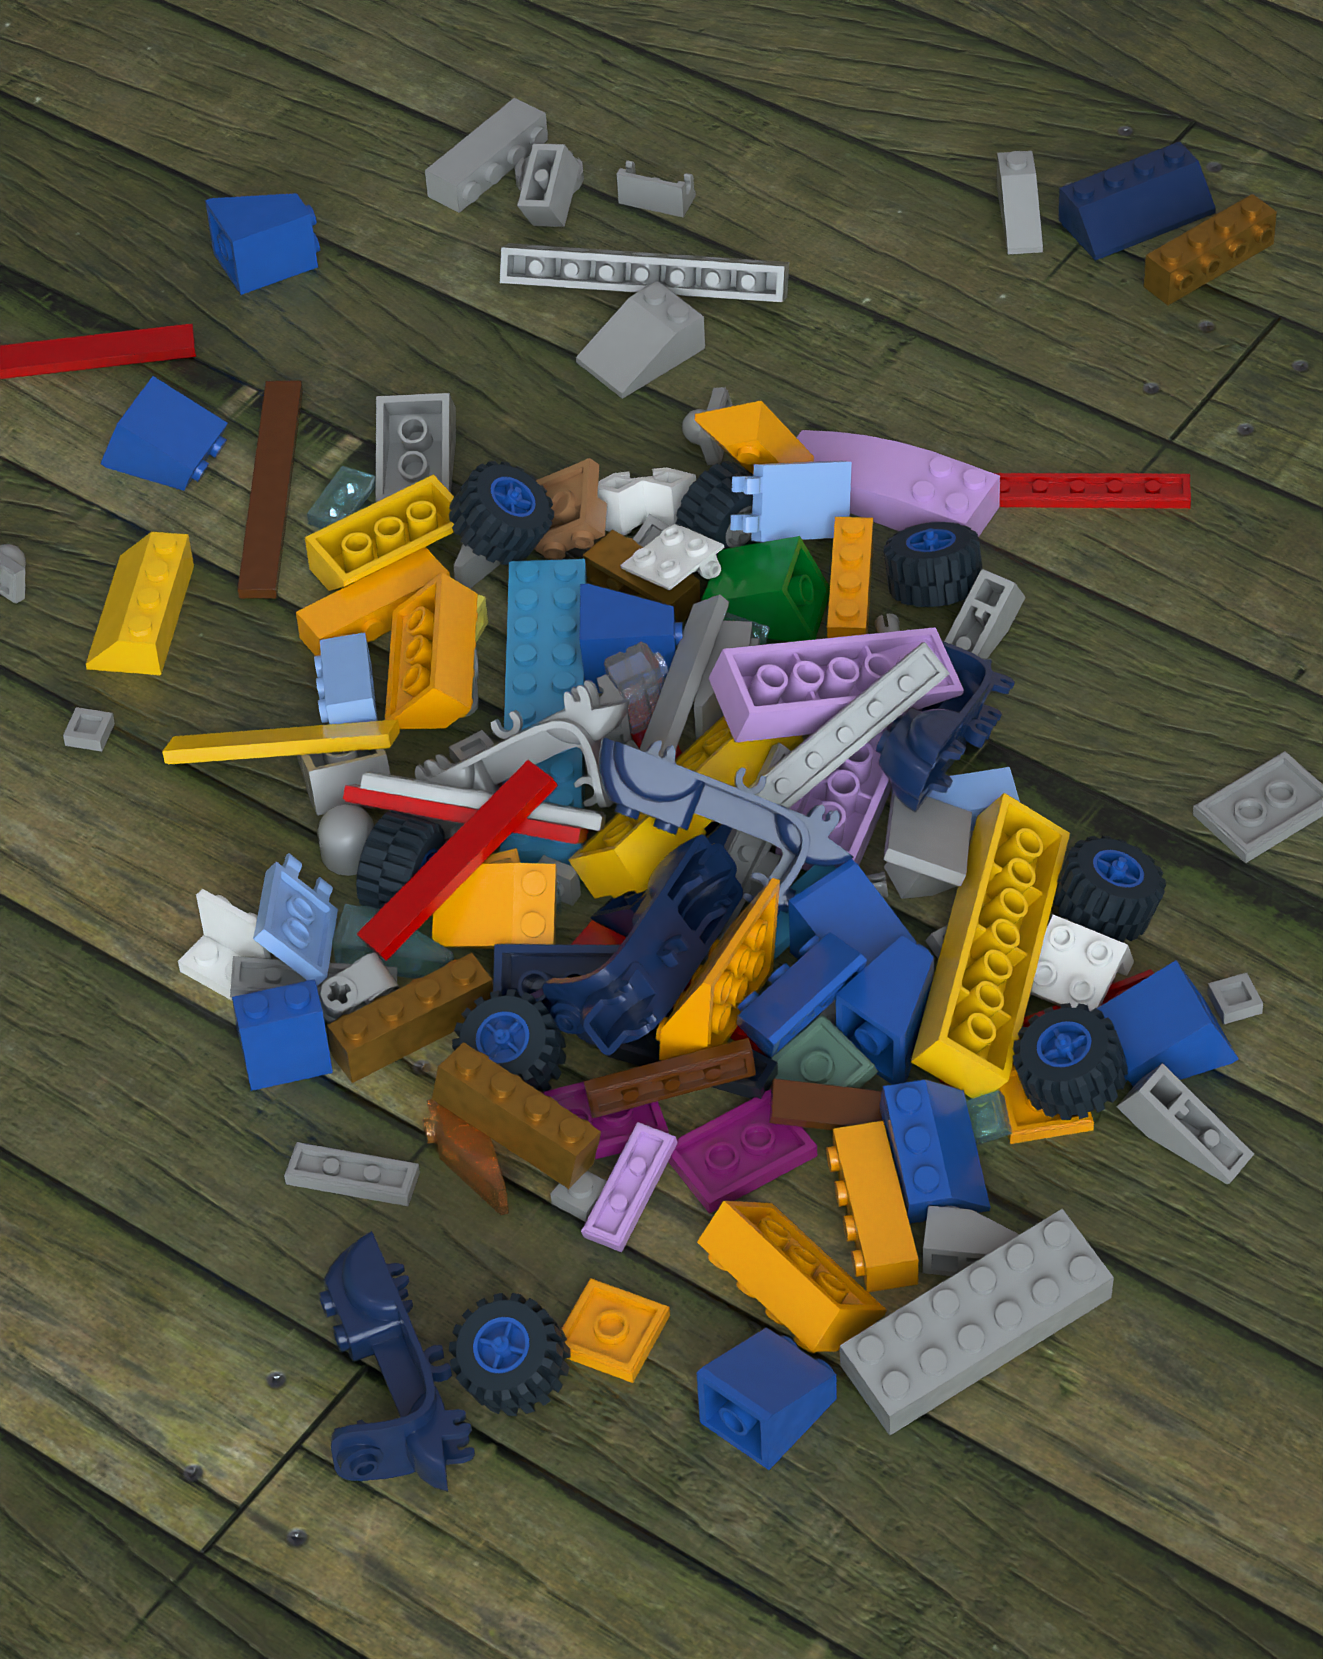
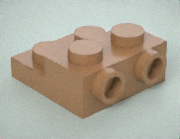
M589 458L536 480L539 485H543L547 490L546 496L551 498L553 502L551 509L554 510L551 527L534 548L545 558L561 560L565 557L566 551L575 547L579 549L591 548L594 545L595 539L605 536L607 503L597 497L598 463Z

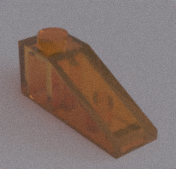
M427 1100L429 1118L422 1119L427 1144L435 1143L440 1160L500 1215L508 1214L506 1187L491 1138L434 1100Z

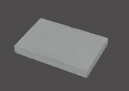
M1284 751L1194 805L1193 816L1242 861L1247 863L1323 816V784Z
M893 792L883 860L941 881L961 886L967 871L972 812L927 797L917 812H914L906 807Z

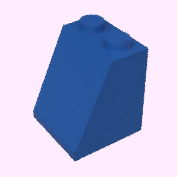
M297 193L224 197L205 200L213 253L240 295L318 268L316 253L320 251V245L313 232V226L317 223L312 207L310 205L305 206Z
M152 376L117 423L100 464L115 471L184 491L192 479L197 482L200 481L209 466V463L206 462L208 457L211 455L216 458L224 447L227 439L222 437L228 423Z
M580 584L579 641L585 681H592L598 693L602 692L599 690L597 678L607 674L619 692L646 691L650 689L662 690L678 644L683 638V622H675L674 606L592 584Z
M853 859L848 860L788 900L790 953L798 960L802 957L799 950L811 938L817 935L822 939L829 932L860 952L867 959L865 967L902 935L917 944L916 940Z
M903 935L835 994L836 1027L875 1065L878 1071L877 1075L891 1085L906 1083L913 1065L911 1063L912 1055L934 978V956L931 955L926 947L921 944H915Z
M1177 960L1097 1008L1103 1012L1104 1018L1109 1017L1117 1031L1128 1066V1074L1124 1075V1077L1133 1087L1142 1077L1162 1063L1179 1080L1232 1064L1239 1059L1206 1000Z
M315 979L232 997L236 1028L251 1091L333 1073L323 1010Z
M767 1327L709 1362L697 1372L700 1423L768 1470L778 1462L837 1399L836 1374L825 1361L813 1359L801 1351L797 1344L789 1337L779 1336Z

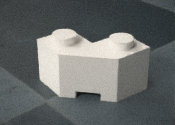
M666 467L652 469L653 476L630 478L628 471L613 473L598 481L597 497L607 503L605 530L610 532L613 529L621 535H627L632 532V529L643 524L649 514L672 526L678 519L676 514L681 506V500L691 484L696 481V475Z

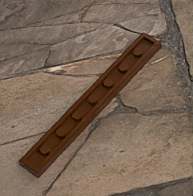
M302 381L265 382L238 582L239 599L277 598L303 394Z

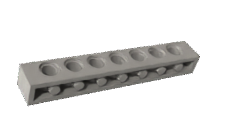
M508 243L501 247L500 283L639 292L658 281L675 295L783 302L788 295L789 262Z

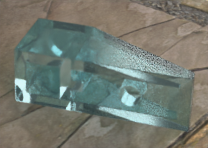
M345 904L332 940L336 963L353 964L367 954L376 953L362 942L357 933L380 909ZM416 930L387 961L380 956L379 958L385 966L397 967V976L416 979L444 967L448 962L454 960V953Z

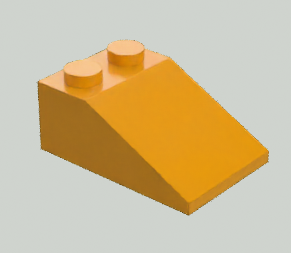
M481 864L433 913L432 947L494 949V944L555 945L556 864Z

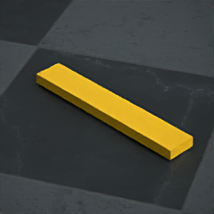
M398 719L173 736L162 752L165 764L168 763L169 765L386 749L392 746L400 733Z

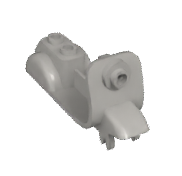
M586 680L584 686H574L571 692L566 691L564 693V709L523 730V718L517 710L509 713L510 718L513 720V728L511 730L504 729L498 719L491 722L492 731L503 740L457 763H451L444 755L437 754L436 761L427 759L423 767L420 764L416 766L415 777L419 780L495 793L499 789L498 783L510 778L527 760L536 765L564 750L578 747L584 755L588 775L578 778L574 786L577 788L583 784H589L594 789L593 797L583 802L584 805L592 806L598 803L600 808L610 807L614 803L609 800L604 790L599 772L602 737L606 738L610 732L620 725L627 714L630 699L600 704L595 684L590 680ZM405 813L441 825L445 833V839L452 837L463 826V823Z

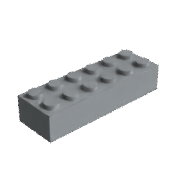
M1062 1208L841 1344L840 1366L890 1436L1109 1300L1112 1296L1114 1277Z

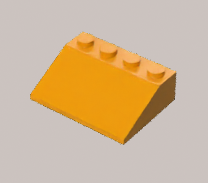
M772 878L732 922L721 940H715L709 950L707 961L704 965H699L692 976L691 985L687 991L683 990L675 1002L673 1012L669 1018L664 1017L659 1023L656 1032V1040L660 1041L659 1060H666L727 1043L738 1026L736 1020L741 1012L737 1007L752 992L756 991L759 993L773 971L780 880Z

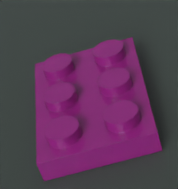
M584 1082L541 1092L556 1100L559 1105L579 1118L587 1120L593 1127L601 1131L595 1160L622 1153L637 1122L669 1134L658 1101L592 1118Z
M771 1089L766 1091L761 1099L755 1097L677 1138L678 1143L668 1162L709 1214L718 1210L723 1201H735L818 1156L817 1145L802 1127L769 1123Z

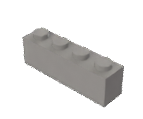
M513 98L425 170L428 197L460 213L468 205L475 202L491 186L498 183L503 176L516 166L520 158L523 156L527 158L531 154L533 144H544L548 140L546 113Z

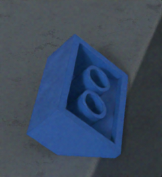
M831 932L822 939L817 935L811 938L799 950L802 957L793 966L790 967L787 963H784L769 977L768 981L772 984L761 995L756 991L752 992L737 1007L741 1013L737 1016L736 1024L770 1059L836 1000L835 994L865 968L867 959Z
M929 1080L883 1086L880 1112L882 1121H884L909 1224L926 1221L928 1206H955L960 1209H970L977 1213L990 1211L991 1207L964 1090Z

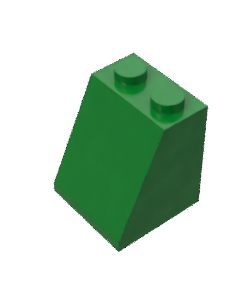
M800 536L719 551L717 559L721 565V572L717 577L709 579L701 601L719 594L729 602L723 621L752 622L753 636L788 642L816 639L829 599L830 586Z

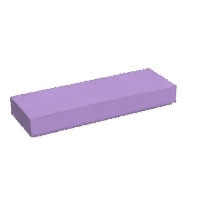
M637 1122L581 1231L584 1238L619 1252L623 1251L678 1143L676 1136Z

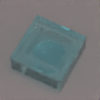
M999 1090L966 1101L976 1146L1012 1134L1005 1096Z

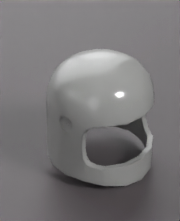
M350 804L338 805L328 810L319 822L317 835L322 862L328 870L338 875L351 876L357 874L363 847L374 827L372 818L364 809Z

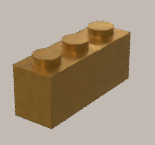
M613 529L583 554V559L586 562L588 584L674 606L675 622H684L689 617L693 604L701 602L700 581L692 573L671 590H667L621 569L620 565L643 547L632 538H626Z

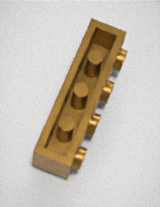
M1251 194L1146 255L1144 288L1167 306L1273 245L1277 211Z
M472 953L458 960H452L444 967L422 978H416L408 985L386 996H380L372 1003L350 1014L342 1015L336 1021L328 1024L327 1029L332 1057L351 1083H354L454 1032L457 1022L464 1023L465 1021L461 1015L465 1009L469 1008L472 1011L477 1007L474 1002L481 996L485 1001L491 999L490 992H493V980Z
M463 1042L438 1066L432 1100L566 1188L570 1189L594 1164L601 1131L593 1127L587 1120L579 1118L559 1105L553 1098L544 1095L524 1082L518 1075L512 1074L496 1064L484 1053L476 1051Z

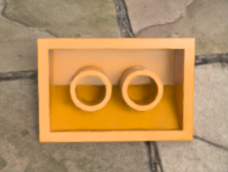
M762 401L695 414L694 420L734 462L753 475L754 464L814 462V456Z

